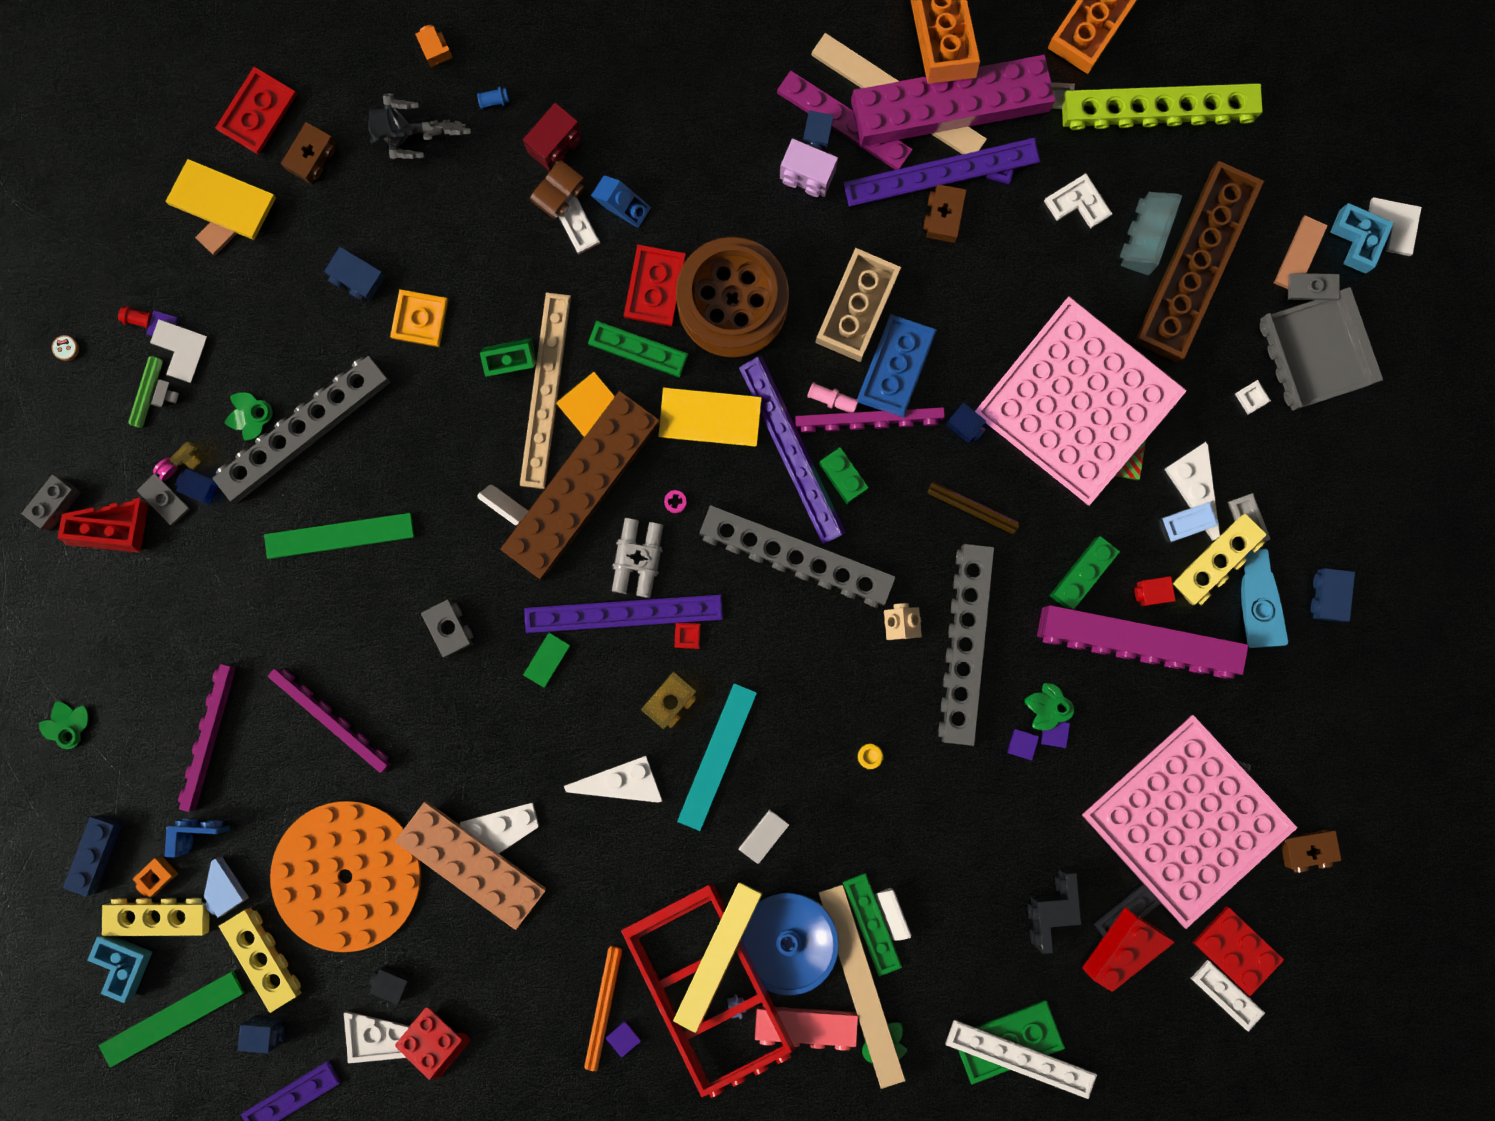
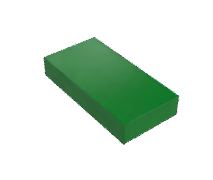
M548 633L523 675L545 688L571 645Z

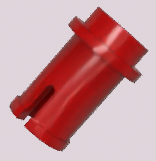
M129 305L126 307L122 306L118 314V320L122 321L123 324L131 323L148 328L152 313L132 309Z

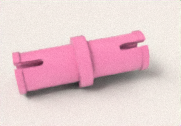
M814 382L808 393V398L826 403L829 408L836 407L849 413H854L858 405L857 399L843 395L835 388L830 390Z

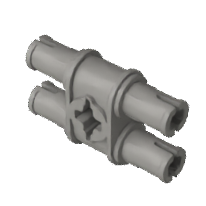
M625 518L621 540H618L616 543L618 548L615 564L612 565L613 569H615L612 591L626 594L630 572L634 570L640 574L636 596L650 598L654 576L657 577V574H659L657 570L660 553L663 552L662 547H660L663 525L649 522L646 542L641 546L636 543L639 521ZM637 552H641V556L648 560L640 561L639 565H635L634 560L627 556H634Z

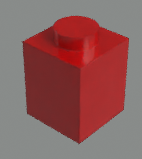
M1171 577L1137 582L1138 587H1135V597L1137 602L1141 603V607L1175 601Z

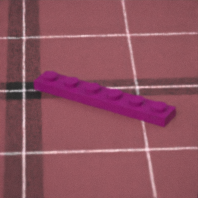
M791 70L777 90L779 95L807 113L811 110L833 115V130L895 170L902 167L912 152L910 147L899 140L861 146L853 110Z
M944 408L906 410L904 418L885 411L796 416L795 426L796 429H801L802 433L816 432V428H826V431H839L840 427L850 426V430L865 429V425H875L876 429L889 428V424L899 423V427H912L914 422H924V426L938 425V421L944 419Z
M220 664V667L216 668L213 674L214 688L206 699L208 709L206 716L201 718L199 730H201L199 740L195 741L192 748V754H194L193 762L188 765L185 773L187 783L185 788H182L178 798V802L181 803L180 810L187 812L196 810L236 670L234 666Z
M273 669L267 676L378 772L384 773L391 766L387 761L389 757L378 748L375 751L368 745L370 741L363 734L358 732L356 735L350 730L351 724L341 716L336 718L331 713L333 709L324 701L318 702L312 697L314 693L303 684L300 687L293 681L295 676L288 670Z

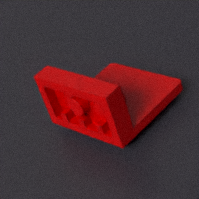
M425 1008L396 1042L395 1047L429 1080L439 1079L471 1039L465 1033H455L430 1008Z

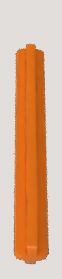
M615 946L609 947L585 1062V1069L589 1071H597L599 1067L622 949Z

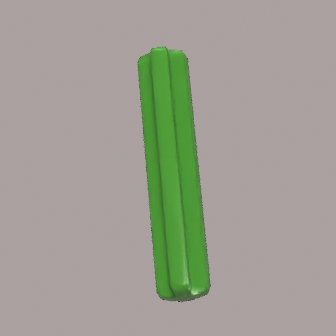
M150 356L148 358L129 419V424L138 428H142L162 367L163 361L157 357Z

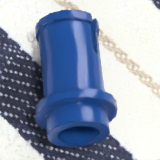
M501 86L498 87V90L477 93L481 109L499 104L505 106V103H509L507 89L501 88Z

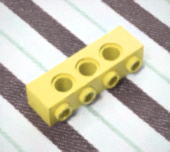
M1246 514L1241 515L1172 583L1173 587L1190 604L1195 605L1197 602L1200 605L1203 604L1211 596L1208 591L1215 585L1219 588L1229 578L1227 573L1233 567L1236 570L1239 569L1247 561L1244 556L1250 550L1255 553L1265 543L1262 539L1267 534ZM1235 537H1240L1244 541V548L1241 551H1237L1232 547V540ZM1221 554L1226 558L1227 563L1224 568L1215 566L1214 558L1216 555ZM1199 572H1205L1209 577V581L1205 586H1201L1196 582V575Z
M127 898L111 899V903L102 905V936L204 935L209 933V910L206 907V902H201V898H187L186 902H177V898H163L161 903H152V898H138L136 903H127ZM129 910L135 914L134 923L127 919V912ZM153 910L158 911L160 914L159 923L152 919ZM178 910L185 913L186 919L184 923L177 919L176 914Z
M249 908L221 924L219 928L268 1011L271 1013L301 994L299 990L301 985L294 975L291 976L286 968L288 963L285 957L277 953L272 935L269 932L266 933L261 926L263 922L258 912ZM246 931H251L254 934L255 940L253 943L246 941ZM259 952L267 956L266 965L258 961L257 956ZM271 974L279 976V986H274L271 983Z

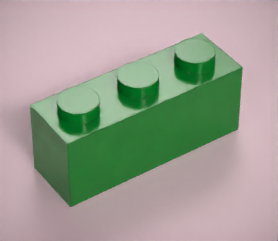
M1101 536L1095 538L1050 596L1064 608L1074 610L1120 551Z

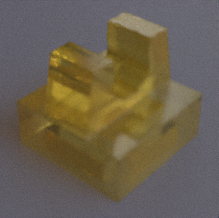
M190 441L186 442L169 459L176 466L185 463L190 469H194L200 463L192 454L197 447Z

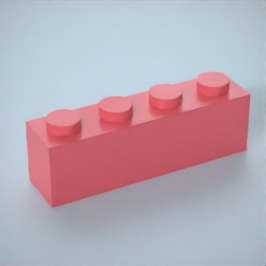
M757 1006L755 1040H760L762 1045H775V1041L781 1042L764 1006ZM775 1007L794 1047H799L800 1043L810 1044L811 1048L823 1049L825 1045H835L837 1050H850V1047H856L857 1012Z

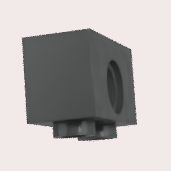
M52 474L21 514L40 529L51 531L61 519L62 514L67 512L82 492L64 478Z
M446 600L421 613L442 657L448 658L473 645L471 641L474 638L473 633L467 624L463 625L460 619L463 614L456 602L452 603L451 600ZM448 621H452L455 624V631L450 635H447L443 629L444 624Z

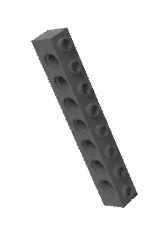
M369 356L359 358L352 364L353 368L346 374L342 372L333 379L334 383L318 390L313 395L314 399L309 403L300 404L294 410L295 414L288 419L283 418L277 422L272 432L262 434L255 440L256 444L240 451L236 455L237 459L230 465L227 463L221 466L216 471L217 475L212 479L231 502L237 504L391 382ZM358 377H363V386L354 388V380ZM339 392H344V400L336 404L334 401L335 395ZM324 407L325 415L320 419H316V410ZM304 422L306 425L305 431L297 434L296 426ZM285 437V447L277 449L276 443L278 439ZM265 452L267 459L265 463L259 465L257 457ZM246 468L247 476L243 480H239V470Z
M711 505L700 530V535L704 536L703 541L716 546L720 542L727 545L726 550L736 554H740L741 551L750 554L749 559L759 563H763V560L773 563L772 568L782 572L790 569L795 571V576L800 579L809 581V578H813L819 581V586L832 590L834 586L842 590V595L855 599L856 595L865 598V604L878 608L879 604L885 605L895 576ZM724 525H730L734 528V534L730 538H725L720 534V529ZM754 534L758 540L756 545L752 547L746 546L743 543L744 536ZM769 543H777L780 546L779 554L775 556L769 555L766 551L767 545ZM795 551L800 552L803 555V562L798 565L792 564L789 560V555ZM817 560H821L826 564V571L818 574L813 571L812 564ZM837 570H846L849 573V580L844 583L839 582L835 577ZM868 578L872 582L870 591L865 592L859 588L860 579Z
M964 544L961 550H957L956 564H959L960 568L959 574L954 576L953 589H957V598L952 599L951 613H954L955 617L954 623L949 625L948 638H952V647L947 648L946 662L950 663L949 673L945 672L943 687H947V696L942 697L941 712H945L944 722L939 723L938 737H942V742L974 746L994 547ZM974 564L978 567L979 575L976 578H972L967 574L968 565ZM966 589H973L976 592L977 597L974 602H968L964 598ZM969 613L974 617V624L971 627L963 625L961 620L963 614ZM964 637L968 638L972 643V647L968 652L962 651L959 647V642ZM960 662H964L969 666V673L964 677L960 676L956 670ZM958 687H963L967 692V696L963 701H958L954 697V691ZM957 711L964 715V722L960 726L954 725L951 720L952 715Z

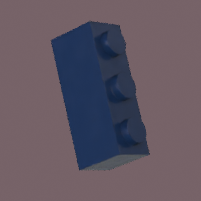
M102 815L89 818L64 883V889L86 897L97 893L123 823Z

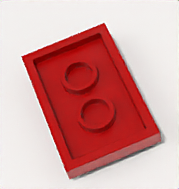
M253 67L215 128L259 155L297 93Z
M637 245L624 318L673 326L677 305L676 284L680 270L685 263L686 253Z
M1227 906L1193 942L1249 996L1255 992L1284 960Z

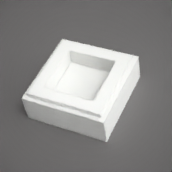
M1258 380L1235 393L1247 414L1271 401Z

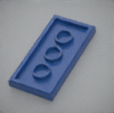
M890 314L857 402L904 418L937 329Z

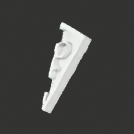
M1205 442L1165 468V471L1190 508L1211 502L1217 518L1208 445ZM1218 526L1206 529L1212 541L1220 537Z
M646 756L564 786L565 791L570 793L650 802L662 801Z

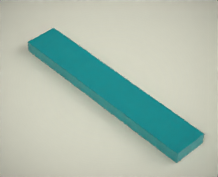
M733 684L677 822L698 831L701 830L756 692Z

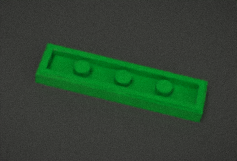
M596 321L588 342L590 346L679 378L688 358V353Z
M866 873L843 881L878 976L902 968Z

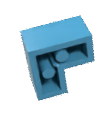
M1349 203L1339 210L1330 233L1352 241L1344 265L1363 273H1368L1375 268L1394 222Z
M98 936L87 961L110 969L101 994L122 1003L134 999L152 951L115 936Z

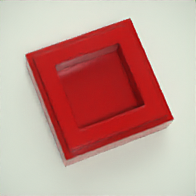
M676 623L675 648L699 649L701 624Z

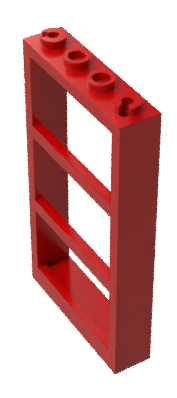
M710 884L621 930L701 1097L709 1094L711 1098L724 1092L723 1087L729 1083H732L734 1087L746 1081L745 1075L753 1071L755 1075L769 1069L767 1064L775 1060L778 1064L791 1058L790 1053L795 1049L742 940H740L736 952L757 995L701 1023L696 1033L691 1030L684 1031L682 1025L673 1021L676 1012L664 988L696 972L702 959L660 981L639 937L709 901H712L720 919H722L726 908L714 884ZM762 1002L783 1046L710 1083L689 1039Z

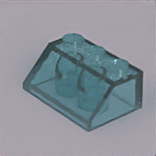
M1149 192L1144 199L1140 198L1135 211L1139 213L1137 221H1132L1128 230V235L1131 236L1129 244H1124L1120 254V258H1123L1121 266L1149 275L1159 265L1182 195Z

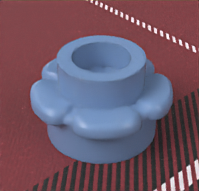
M734 994V997L728 998L729 1009L744 1002L743 997L738 998ZM746 1010L733 1016L732 1018L739 1017L740 1019H742V1013H745Z

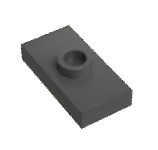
M1290 273L1288 275V299L1338 300L1340 299L1339 274Z
M153 474L137 490L171 526L176 524L190 510L183 500L164 481H161L156 474Z

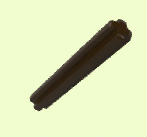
M932 482L928 489V494L1011 534L1016 533L1020 523L937 482Z

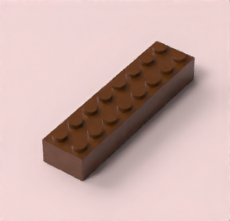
M1218 161L1212 168L1135 338L1134 344L1176 363L1181 362L1185 358L1262 187L1263 180L1221 161Z
M619 391L500 550L533 575L544 580L659 427L660 421Z

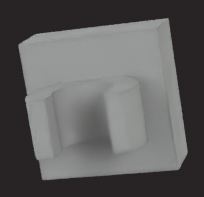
M158 380L151 404L162 407L164 400L176 403L179 393L167 390L169 382Z

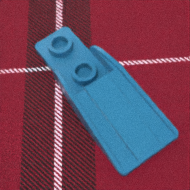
M1259 549L1255 553L1250 550L1244 556L1247 561L1244 563L1245 575L1243 576L1241 586V601L1248 647L1285 646L1288 644V638L1277 586L1270 569L1268 550Z

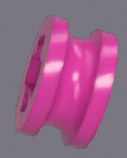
M170 457L161 460L153 469L154 474L160 475L161 481L170 478L178 469L176 463H171L172 459Z
M674 490L667 493L664 503L667 510L671 513H680L685 509L687 501L682 492ZM674 495H678L679 500L682 498L683 501L682 504H678L676 509L672 508L673 505L668 503L669 500L673 499Z

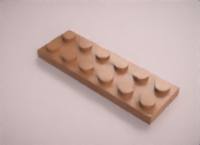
M426 800L395 840L398 845L515 930L546 890L544 886Z

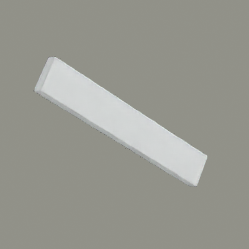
M956 1020L953 1021L945 1043L950 1047L1089 1099L1097 1077L1096 1073Z

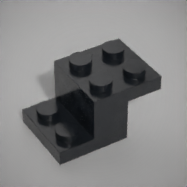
M1069 869L1059 870V876L1055 877L1056 890L1060 891L1061 895L1031 897L1032 904H1028L1029 919H1032L1034 929H1030L1031 944H1034L1042 954L1053 953L1051 927L1081 925L1077 875Z

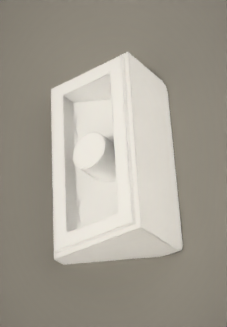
M489 485L477 495L481 501L516 526L519 525L529 512L493 485Z
M769 810L739 847V850L759 864L789 824Z
M893 888L876 893L875 898L891 939L896 941L911 938V933Z

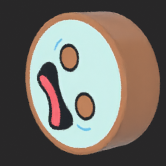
M59 336L52 344V352L57 358L63 361H70L78 355L79 345L75 339L69 336Z

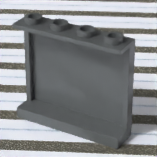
M1351 287L1341 290L1340 299L1314 300L1281 312L1266 314L1260 319L1261 333L1264 337H1267L1269 342L1268 353L1270 358L1275 360L1278 368L1276 369V376L1279 382L1283 383L1286 391L1284 392L1286 404L1291 406L1292 411L1376 384L1383 380Z

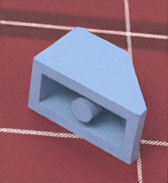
M223 857L211 861L204 893L207 909L212 915H216L217 918L225 915L249 898Z

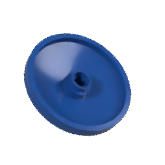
M798 893L774 894L760 901L741 938L766 990L781 995L802 994L820 985L832 971L839 951L837 928L828 911L814 899Z

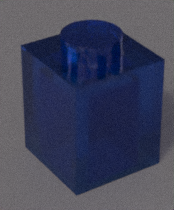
M965 403L959 407L946 423L949 428L968 443L972 438L977 441L986 430L982 427L986 420Z
M187 468L178 476L176 486H178L177 492L210 505L218 487L213 479Z

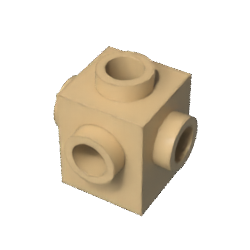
M909 603L894 604V609L884 610L887 640L922 637L919 607L909 608Z

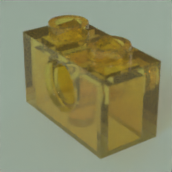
M673 672L641 710L661 728L665 729L667 726L672 728L681 718L678 715L683 707L688 709L697 699L694 696L697 691ZM674 695L677 698L678 705L676 708L668 709L665 707L664 699L666 696Z

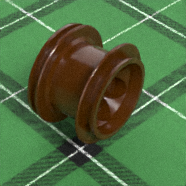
M723 237L707 242L688 257L680 270L676 284V301L682 325L691 339L710 353L723 357H742L760 351L778 335L786 319L789 287L785 271L771 251L753 240L742 237ZM720 271H728L731 275L730 278L726 281L718 279L717 274ZM744 275H752L755 281L750 285L744 284L741 280ZM710 289L715 292V296L710 300H706L701 296L703 291ZM737 296L738 304L732 303L729 305L727 297L733 298ZM754 297H760L763 299L764 304L756 308L751 305L750 301ZM715 312H720L724 316V319L719 323H715L710 319L711 315ZM739 316H745L748 319L747 325L743 327L737 326L734 321Z

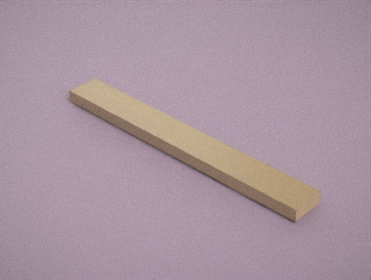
M826 33L812 51L811 55L860 88L899 82ZM970 127L932 133V135L961 154L979 151L986 142L985 137Z
M546 293L520 480V486L545 489L571 302V296Z
M843 885L819 892L823 907L828 911L837 928L839 937L838 955L880 1087L882 1089L903 1082L905 1079Z

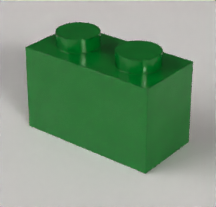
M532 338L484 347L480 352L485 377L533 368L537 363Z
M838 448L820 461L819 466L846 504H849L868 490V486L841 448Z

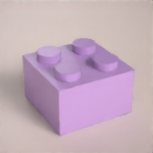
M792 139L780 166V179L790 187L796 188V186L806 189L805 192L811 196L819 197L821 195L825 197L836 171L838 157Z

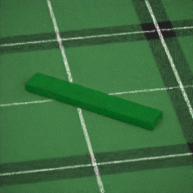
M411 513L264 534L267 559L415 538Z
M234 971L98 1046L109 1067H112L245 992Z

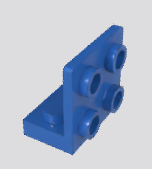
M198 819L176 820L174 825L167 826L164 857H177L188 854L189 849L191 850L193 846V835L190 833L219 834L229 831L230 826L223 825V821L207 820V822H201V824H198Z

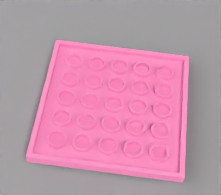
M1069 296L974 413L1087 505H1090L1187 390Z
M1194 715L1190 716L1082 814L1185 929L1297 829L1293 822Z

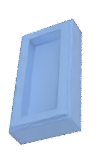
M1211 502L1163 518L1171 542L1219 525Z

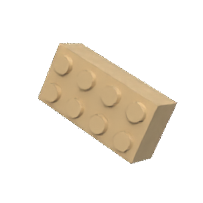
M855 248L817 335L816 343L861 362L901 267Z

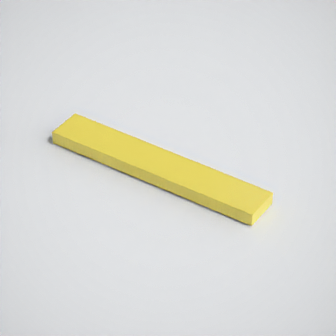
M741 882L738 883L673 1020L674 1022L695 1033L698 1031L762 893Z

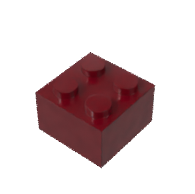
M554 103L524 137L523 142L528 153L546 169L551 171L560 160L564 162V155L570 149L574 150L579 145L582 135L578 122Z

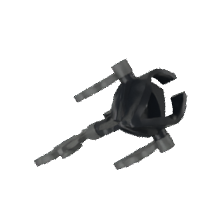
M392 93L383 94L384 108L370 109L368 130L372 137L370 139L371 145H389V154L392 159L424 157V152L402 150L399 148L409 135L424 133V139L430 140L434 135L441 134L442 131L450 135L471 134V129L466 128V125L459 121L450 123V120H443V122L439 123L438 120L431 121V116L428 114H424L422 117H416L415 115L407 117L400 109L418 108V102L396 100Z

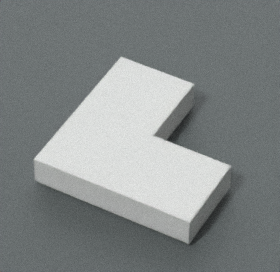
M1087 174L1079 177L1044 200L1057 221L1078 208L1090 229L1112 215V212Z
M1372 198L1369 212L1394 222L1389 233L1386 252L1411 256L1414 250L1421 207Z
M158 319L150 343L174 351L166 375L191 383L207 336Z

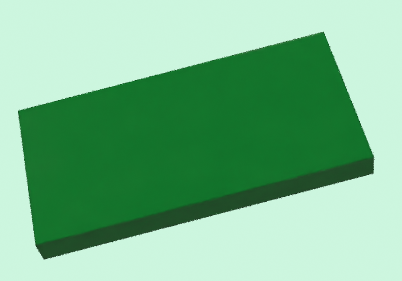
M1046 1000L975 1027L1046 1055L1065 1049ZM958 1050L971 1084L1011 1070Z

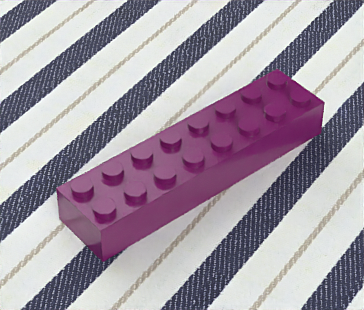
M1045 55L981 66L978 68L976 78L928 84L927 78L921 77L855 89L851 98L861 146L1050 112L1055 103Z
M1055 606L1042 608L1037 637L1043 638V643L1057 645L1061 644V642H1067L1068 648L1082 650L1086 649L1087 646L1092 647L1091 652L1106 655L1111 654L1112 651L1116 652V657L1135 659L1137 656L1141 657L1140 662L1160 664V661L1165 662V667L1174 669H1185V666L1189 667V672L1209 674L1210 671H1213L1214 677L1234 679L1235 675H1243L1248 649L1247 644Z

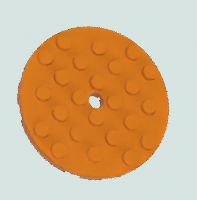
M339 801L322 805L296 820L285 832L276 848L270 874L271 890L275 905L288 927L297 936L313 946L335 952H353L370 948L395 933L409 917L418 898L421 885L420 860L395 842L404 829L401 823L386 811L384 812L370 804L356 801ZM343 869H347L352 873L351 882L344 883L339 878L340 872Z

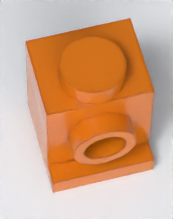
M433 25L424 26L420 29V32L416 33L430 67L453 58L442 32L436 33Z
M163 856L154 858L133 880L137 883L136 888L141 894L152 897L159 893L178 873ZM154 873L160 878L158 882L153 880Z

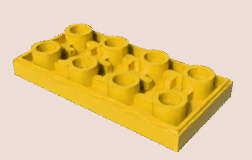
M187 159L166 202L168 205L255 240L276 197L274 194Z
M663 388L659 437L757 446L761 397Z

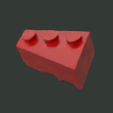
M137 498L130 502L113 503L106 507L89 508L62 514L58 539L70 546L140 553L149 505L141 498Z
M1125 907L1082 968L1095 982L1113 992L1171 946L1174 941L1162 930Z

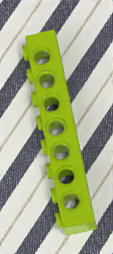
M1261 84L1066 91L1062 97L1063 127H1070L1073 130L1083 129L1085 126H1095L1096 129L1108 128L1109 125H1119L1120 128H1128L1134 126V124L1153 127L1158 125V123L1178 126L1182 122L1202 125L1206 121H1215L1216 124H1227L1231 120H1240V123H1251L1262 113ZM1229 101H1235L1239 109L1232 108ZM1205 102H1211L1215 110L1208 109ZM1181 103H1187L1191 111L1184 110L1181 107ZM1157 104H1163L1167 112L1158 110ZM1132 105H1139L1143 112H1135ZM1108 106H1115L1118 109V114L1111 113ZM1084 107H1091L1094 110V114H1087L1084 111Z

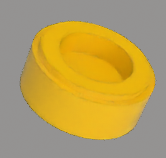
M874 744L862 746L858 752L859 763L867 769L878 767L883 760L881 749Z

